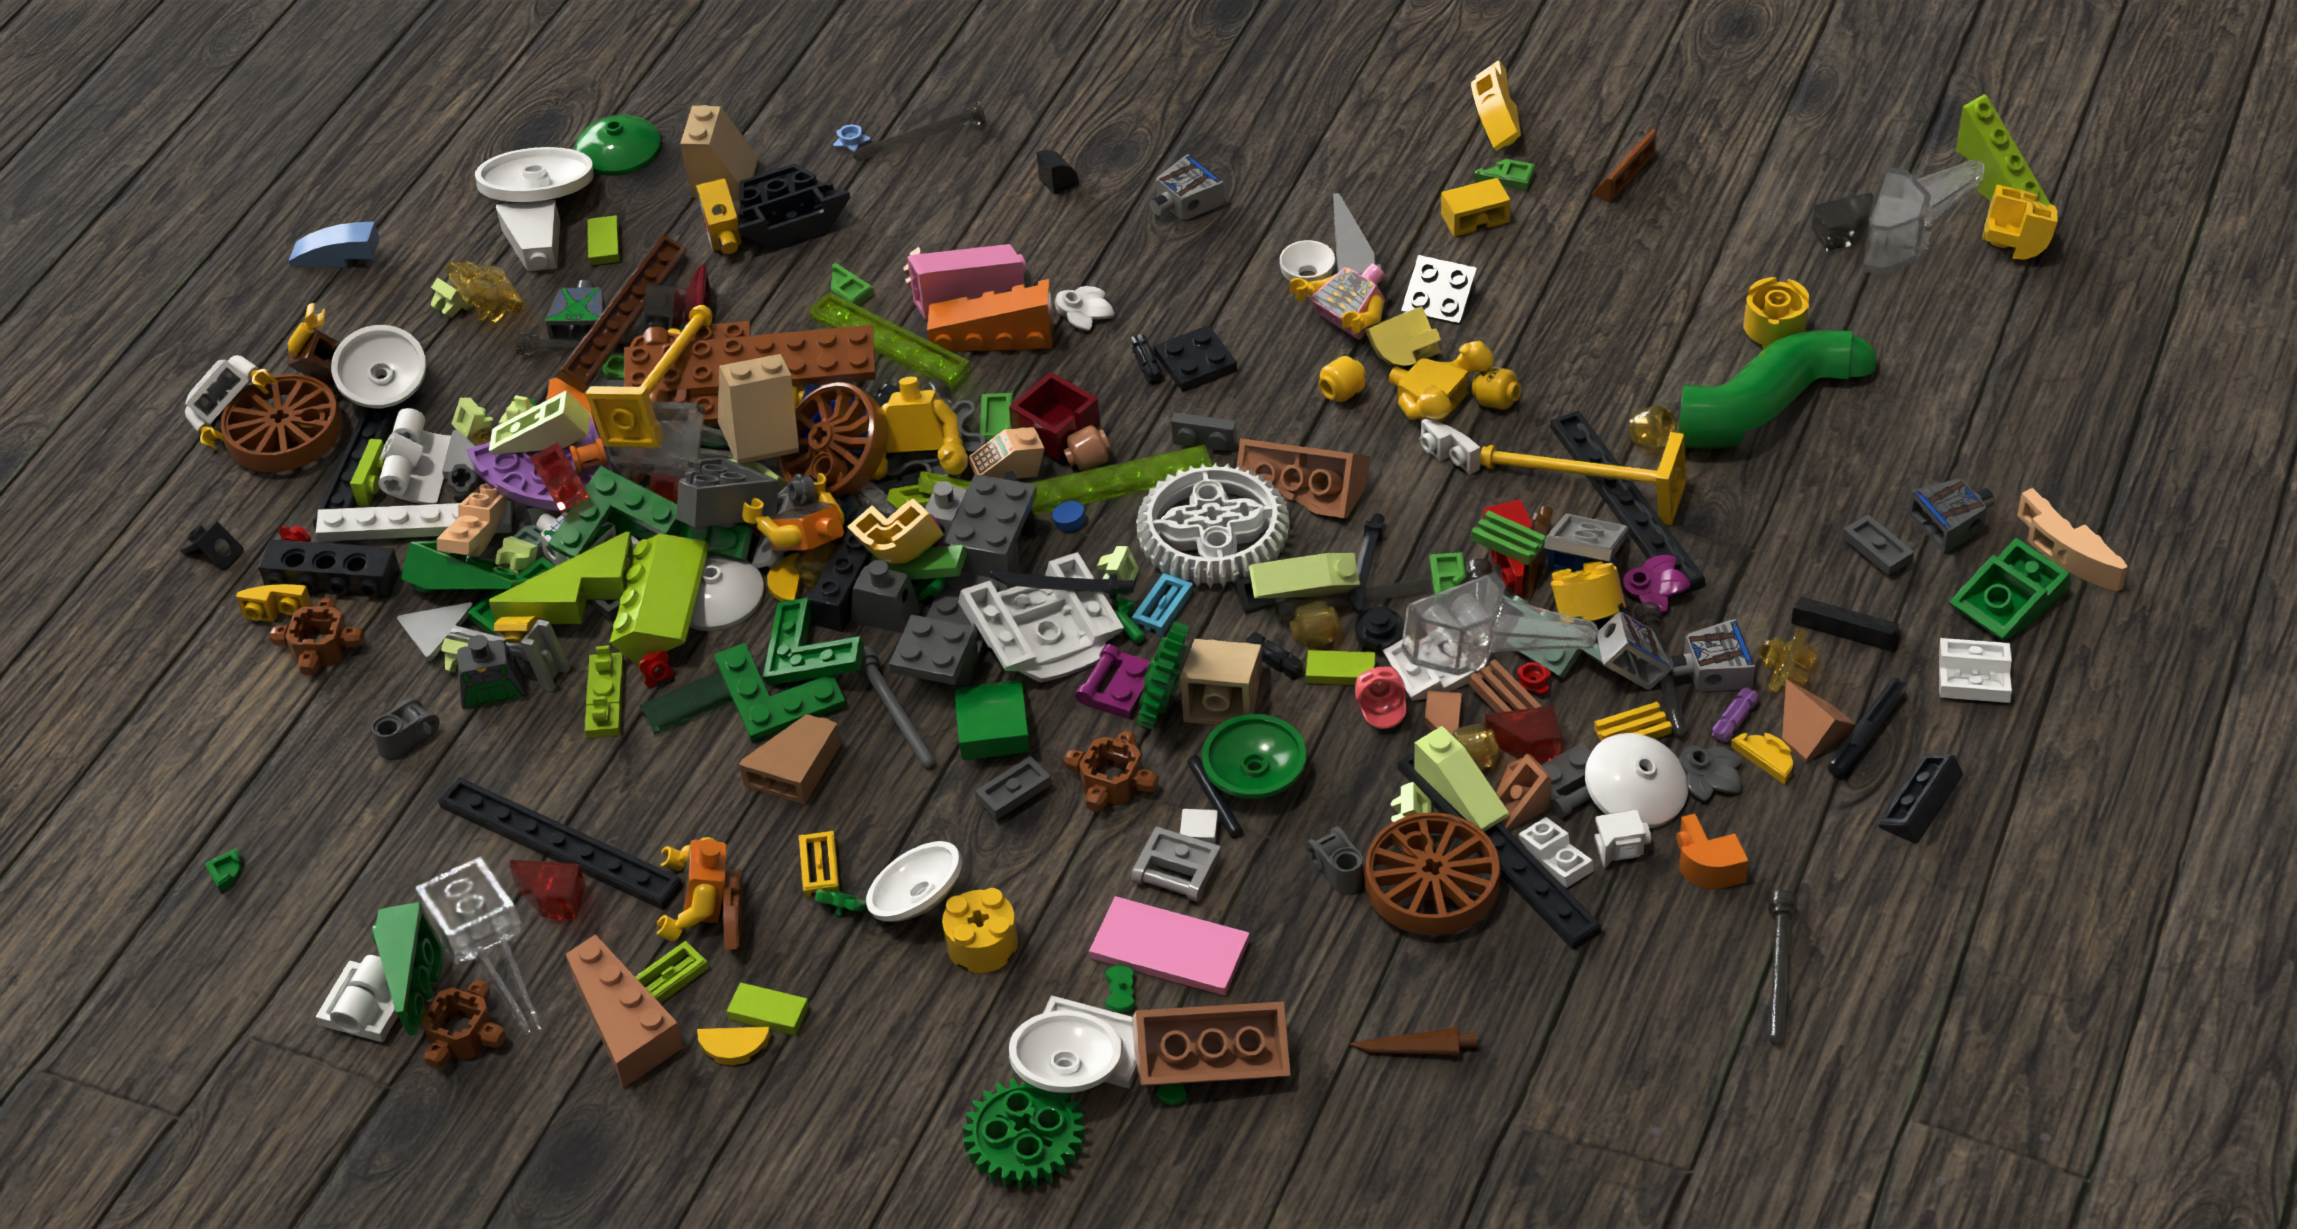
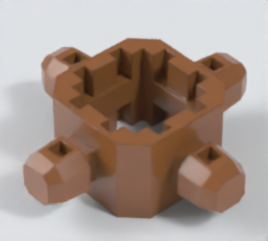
M322 598L316 604V607H302L294 612L290 625L272 628L270 639L272 644L276 646H289L292 657L298 663L301 674L312 676L318 671L319 666H333L341 661L345 647H359L363 645L365 635L363 629L359 627H346L342 614L337 610L333 599ZM315 631H320V634H327L326 638H320L319 642H315V639H308L309 635H315Z
M1125 730L1118 734L1116 739L1102 737L1093 740L1086 753L1078 750H1070L1066 753L1064 766L1070 771L1080 773L1082 789L1086 795L1087 809L1098 812L1105 807L1107 802L1115 805L1129 802L1136 788L1144 792L1156 790L1159 777L1153 771L1145 768L1142 769L1141 754L1136 746V735L1133 732ZM1110 762H1113L1114 767L1126 768V774L1121 773L1120 777L1114 776L1110 780L1108 775L1098 773L1096 768L1101 769L1103 765L1109 766Z
M477 979L465 991L451 987L440 991L433 1002L424 1001L426 1012L421 1025H423L430 1043L425 1053V1061L429 1067L439 1069L447 1063L450 1057L463 1061L473 1058L478 1054L483 1045L493 1048L502 1046L506 1039L505 1030L500 1025L491 1021L486 1006V1001L490 996L488 983ZM465 1012L466 1017L471 1019L468 1023L470 1029L463 1028L461 1033L455 1031L453 1036H451L449 1030L444 1029L447 1025L446 1018L452 1020L455 1015L460 1017Z

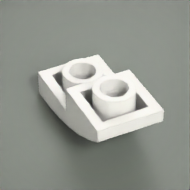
M1427 418L1421 421L1420 443L1427 453H1431L1440 462L1450 457L1455 465L1461 466L1469 475L1480 470V446L1473 440L1443 423Z
M1547 817L1519 833V839L1526 849L1566 888L1594 871L1593 860L1572 846L1568 833Z

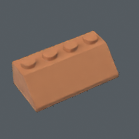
M1284 1002L1136 1010L1133 1015L1134 1053L1141 1086L1291 1076Z

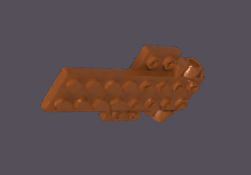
M750 321L701 326L650 394L656 419L660 420L674 415H689L691 429L719 426V366L777 354L782 355L790 371L792 385L795 387L876 380L872 325L751 336ZM651 327L644 332V335L635 337L630 347H624V387H640L680 334L670 333L661 327Z

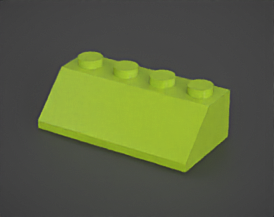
M659 533L647 540H641L634 547L632 562L626 575L625 588L620 598L619 610L613 623L610 643L636 665L648 653L660 650L669 651L685 643L709 549V544L706 541Z

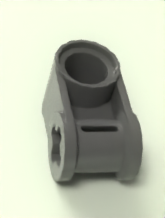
M412 697L404 700L385 715L378 717L372 724V733L379 755L385 759L401 757L408 750L434 735L439 727L440 719L436 714L423 709L421 701L417 698Z
M1340 827L1332 828L1330 834L1316 841L1310 839L1305 842V849L1311 863L1322 872L1336 891L1342 894H1353L1361 890L1364 885L1363 857L1348 840Z

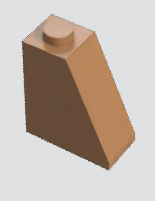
M806 714L741 760L739 767L743 785L805 805L841 746L837 723L827 718H818Z

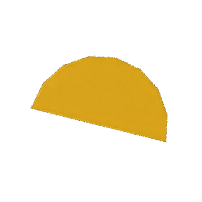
M804 552L785 556L782 562L771 567L767 575L769 593L780 600V602L798 599L803 576Z
M1743 733L1731 740L1732 749L1785 785L1791 777L1793 767L1791 750L1780 738L1769 733H1764V736H1747L1748 733Z
M770 1027L697 1029L701 1050L714 1058V1062L733 1066L749 1062V1057L757 1054L761 1049H765L768 1045L771 1031Z

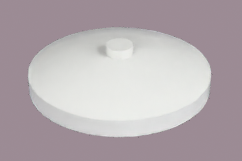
M556 147L528 148L504 153L485 161L475 172L476 185L480 193L489 198L510 202H533L562 197L584 188L594 177L592 160L587 155L576 150Z

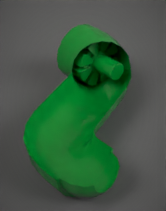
M1814 330L1799 332L1780 338L1765 347L1725 384L1719 386L1684 384L1679 433L1684 434L1685 448L1720 449L1739 446L1743 441L1745 431L1764 425L1776 417L1814 380L1823 377L1848 379V377H1861L1873 373L1876 364V350L1864 338L1853 336V331Z

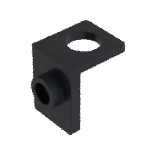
M216 521L205 527L200 524L193 529L187 536L189 540L179 551L185 555L201 548L221 570H224L244 548ZM218 539L225 540L229 544L230 553L227 557H221L215 552L214 544Z

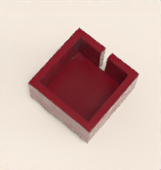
M1049 372L1009 406L1011 429L1034 427L1044 446V452L1058 461L1065 456L1063 449L1068 448L1067 437L1070 434L1088 426L1096 428L1100 426L1098 398L1053 372Z

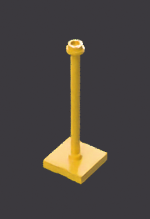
M698 305L692 308L689 313V323L640 387L591 386L587 390L585 395L604 447L660 448L665 439L659 422L656 419L650 394L701 326H709L712 322V311L707 306Z
M1671 432L1657 471L1497 451L1495 445L1483 446L1480 453V464L1486 466L1487 469H1493L1495 464L1654 483L1657 490L1658 515L1665 525L1670 526L1673 524L1687 483L1684 434Z

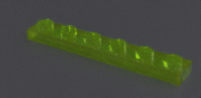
M827 292L809 308L810 318L830 328L872 325L874 350L951 388L971 370L969 360L831 292Z
M1205 445L1032 482L1029 484L1036 485L1037 496L1031 509L1034 515L1054 511L1058 505L1067 501L1085 504L1149 490L1150 488H1156L1157 481L1165 482L1167 474L1176 476L1178 469L1186 472L1190 466L1197 469L1201 467L1202 463L1205 467H1213Z

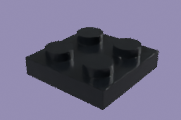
M1209 325L1154 346V355L1181 392L1237 371V361Z

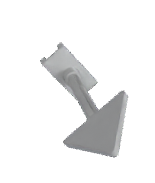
M471 602L399 615L397 617L400 625L427 661L433 660L442 649L444 638L468 643L471 637L484 635L488 642L495 640L504 641V638L460 627L468 618V611L474 607ZM539 619L520 643L506 642L513 655L522 657L524 661L530 662L537 680L544 690L553 692L556 688L553 678L559 671L568 673L571 669L554 630L548 621Z

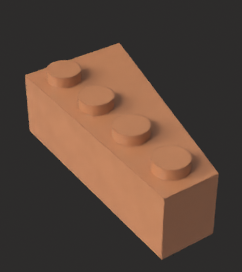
M596 934L566 953L573 980L604 1043L608 1056L617 1071L623 1088L684 1048L676 1020Z

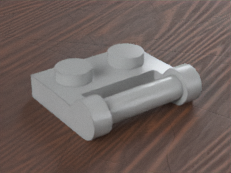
M1155 827L1133 868L1131 881L1140 885L1146 882L1187 895L1189 900L1199 902L1203 896L1205 885L1221 856V846ZM1154 864L1193 876V879L1190 882L1151 870L1150 867Z

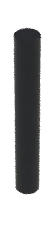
M1197 755L1190 757L1187 764L1214 810H1218V816L1230 837L1237 838L1241 836L1243 829L1219 789L1207 777L1200 757Z

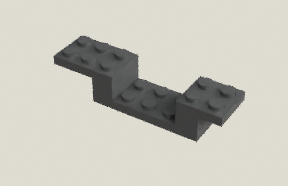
M974 475L944 541V546L964 545L967 555L960 576L946 577L944 579L946 584L935 596L927 617L910 616L890 660V673L952 685L970 686L987 643L978 628L971 625L958 603L960 591L987 581L992 582L997 592L1012 588L1010 585H1005L991 578L990 573L993 570L1018 573L1021 566L1017 540L1037 496L1036 485Z

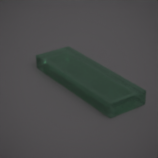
M717 671L639 706L643 717L655 735L729 703L732 699L720 672Z

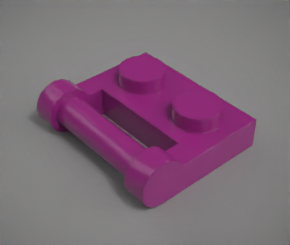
M1107 644L1099 654L1100 660L1088 680L1077 689L1075 698L1085 706L1131 720L1139 706L1145 684L1143 681L1150 661L1123 653L1116 646ZM1111 666L1119 668L1104 694L1096 692Z

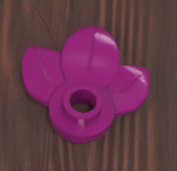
M1659 555L1649 558L1642 567L1629 570L1623 578L1625 591L1632 598L1639 599L1645 609L1653 612H1667L1668 597L1688 590L1691 584L1683 573L1674 569L1677 559L1670 555ZM1637 580H1643L1644 582H1642V583H1637V582H1635V581H1637Z

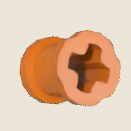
M601 438L596 439L595 443L578 448L574 445L569 446L577 474L582 473V469L596 465L608 466Z

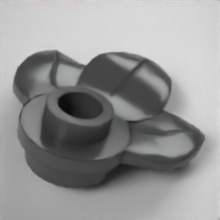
M1696 745L1683 749L1679 756V762L1687 775L1686 783L1688 789L1698 799L1706 802L1713 790L1729 794H1739L1741 792L1740 776L1735 769L1741 764L1742 760L1733 751L1718 746L1705 749Z

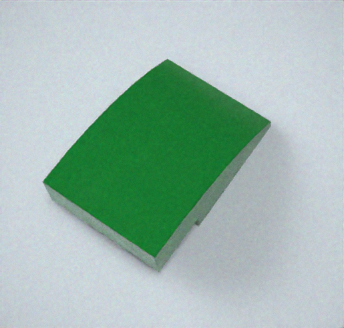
M2015 538L1998 557L1992 555L1949 601V604L2004 641L2032 623L2071 587L2070 573L2018 538Z
M1022 680L955 688L958 735L962 760L1030 752Z

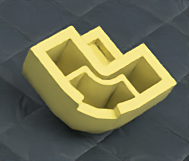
M1422 306L1365 329L1370 344L1377 356L1391 365L1406 366L1416 364L1419 359L1428 358L1441 352L1437 341L1441 340L1437 328L1431 329Z

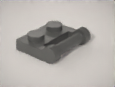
M1583 743L1541 765L1552 777L1550 808L1559 818L1566 817L1572 813L1573 808L1591 799L1587 786L1578 789L1566 797L1564 796V794L1586 783L1585 767L1592 752Z

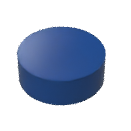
M1076 501L1064 502L1058 505L1052 513L1055 526L1061 531H1074L1080 528L1086 521L1083 505Z

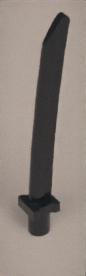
M1379 513L1374 514L1371 521L1366 520L1364 524V541L1357 563L1360 585L1352 589L1350 602L1358 614L1362 613L1365 590L1376 545L1383 538L1385 518Z
M995 570L990 573V577L994 580L1010 586L1109 593V599H1116L1118 593L1134 592L1133 580H1117V574H1110L1109 579L1039 576Z

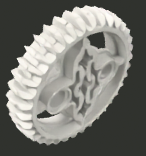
M1216 462L1213 467H1205L1203 463L1197 469L1190 466L1186 472L1178 469L1176 476L1167 474L1165 482L1157 481L1156 488H1150L1148 496L1143 498L1136 521L1140 548H1142L1147 561H1151L1154 569L1160 568L1162 574H1170L1188 582L1193 581L1197 588L1201 583H1207L1210 589L1213 583H1220L1224 588L1226 582L1232 581L1234 583L1240 578L1250 577L1249 566L1252 564L1277 561L1279 553L1283 552L1285 543H1287L1288 530L1290 529L1289 512L1284 497H1281L1279 489L1274 488L1271 481H1265L1262 474L1255 476L1252 469L1244 472L1241 465L1232 469L1229 463L1225 467H1218ZM1226 493L1244 498L1228 500ZM1190 497V505L1178 506L1168 510L1177 502ZM1267 530L1263 537L1254 545L1236 553L1237 544L1252 542ZM1198 549L1200 557L1188 555L1180 551Z

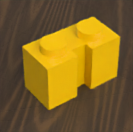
M1498 178L1441 192V215L1454 237L1475 232L1477 225L1484 223L1487 228L1510 223L1511 199Z

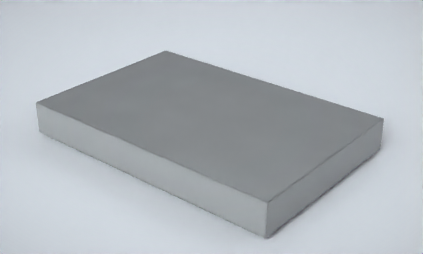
M1566 513L1546 536L1544 548L1610 561L1627 539L1629 527Z

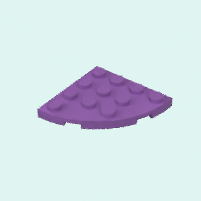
M591 417L588 436L582 441L575 442L569 446L574 445L578 448L595 443L596 439L599 438ZM490 442L467 449L474 469L491 488H496L500 494L514 501L543 509L571 510L598 468L602 466L600 464L582 469V473L577 474L569 446L563 449L495 455L489 451ZM606 455L608 466H605L604 468L613 472L608 457Z

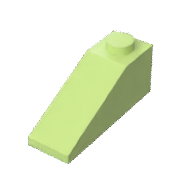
M564 391L493 428L489 451L495 455L563 449L575 442L582 441L588 436L591 413L570 393Z
M1324 553L1257 563L1249 566L1254 598L1338 597L1360 585L1354 553Z
M1443 726L1415 742L1414 769L1467 821L1485 832L1508 817V810L1465 747Z

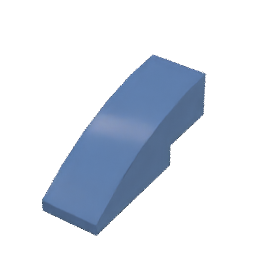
M375 222L340 224L311 233L296 241L288 261L289 265L347 267L350 259H373L380 241Z

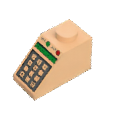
M1034 427L1005 429L972 453L968 458V462L974 474L1003 479L1007 472L1013 471L1016 478L1037 477L1044 446Z

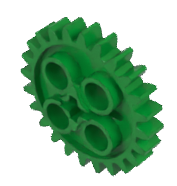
M1174 621L1168 637H1162L1155 658L1151 659L1143 681L1145 684L1139 701V706H1142L1136 725L1152 730L1159 713L1164 714L1171 693H1175L1188 647L1184 644L1189 630L1188 625Z
M1010 1078V1087L1004 1088L998 1082L996 1083L997 1093L992 1094L984 1090V1103L976 1100L972 1102L974 1112H966L967 1125H963L962 1128L965 1152H968L970 1164L976 1163L979 1175L988 1171L989 1182L991 1183L1002 1177L1004 1188H1007L1011 1181L1015 1180L1019 1190H1022L1025 1181L1031 1180L1032 1185L1038 1188L1039 1178L1044 1177L1049 1183H1052V1172L1056 1171L1059 1174L1065 1175V1163L1075 1165L1077 1163L1075 1153L1083 1152L1082 1140L1086 1139L1083 1113H1080L1078 1101L1071 1102L1070 1093L1060 1094L1045 1091L1026 1081L1023 1082V1085H1018L1014 1078ZM1052 1125L1055 1126V1127H1052V1128H1045V1127H1047V1126H1052ZM1027 1153H1035L1030 1156H1025V1154Z

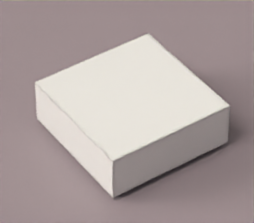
M1183 809L1180 834L1215 844L1218 810Z

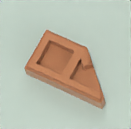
M1427 692L1425 725L1432 732L1443 726L1458 740L1462 693Z

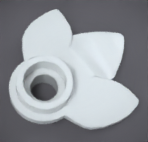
M1084 286L1079 287L1075 291L1063 290L1056 295L1055 306L1057 312L1061 316L1068 318L1069 323L1079 329L1090 331L1092 320L1114 317L1112 306L1103 299L1105 292L1099 288Z

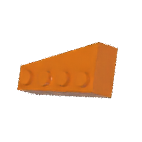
M1049 279L1038 281L1037 286L1025 288L1024 284L1013 286L1012 291L996 294L995 291L985 292L980 298L972 300L968 297H962L930 304L927 325L930 352L1052 349L1054 322Z

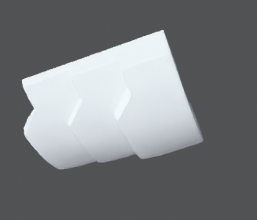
M1078 552L1049 561L1045 575L1094 579ZM987 581L962 589L958 600L971 625L978 628L988 647L993 649L1004 670L1019 671L1038 682L1068 676L1097 664L1100 660L1099 654L1106 645V642L1121 633L1124 628L1103 592L1065 591L1020 586L997 592L992 582Z

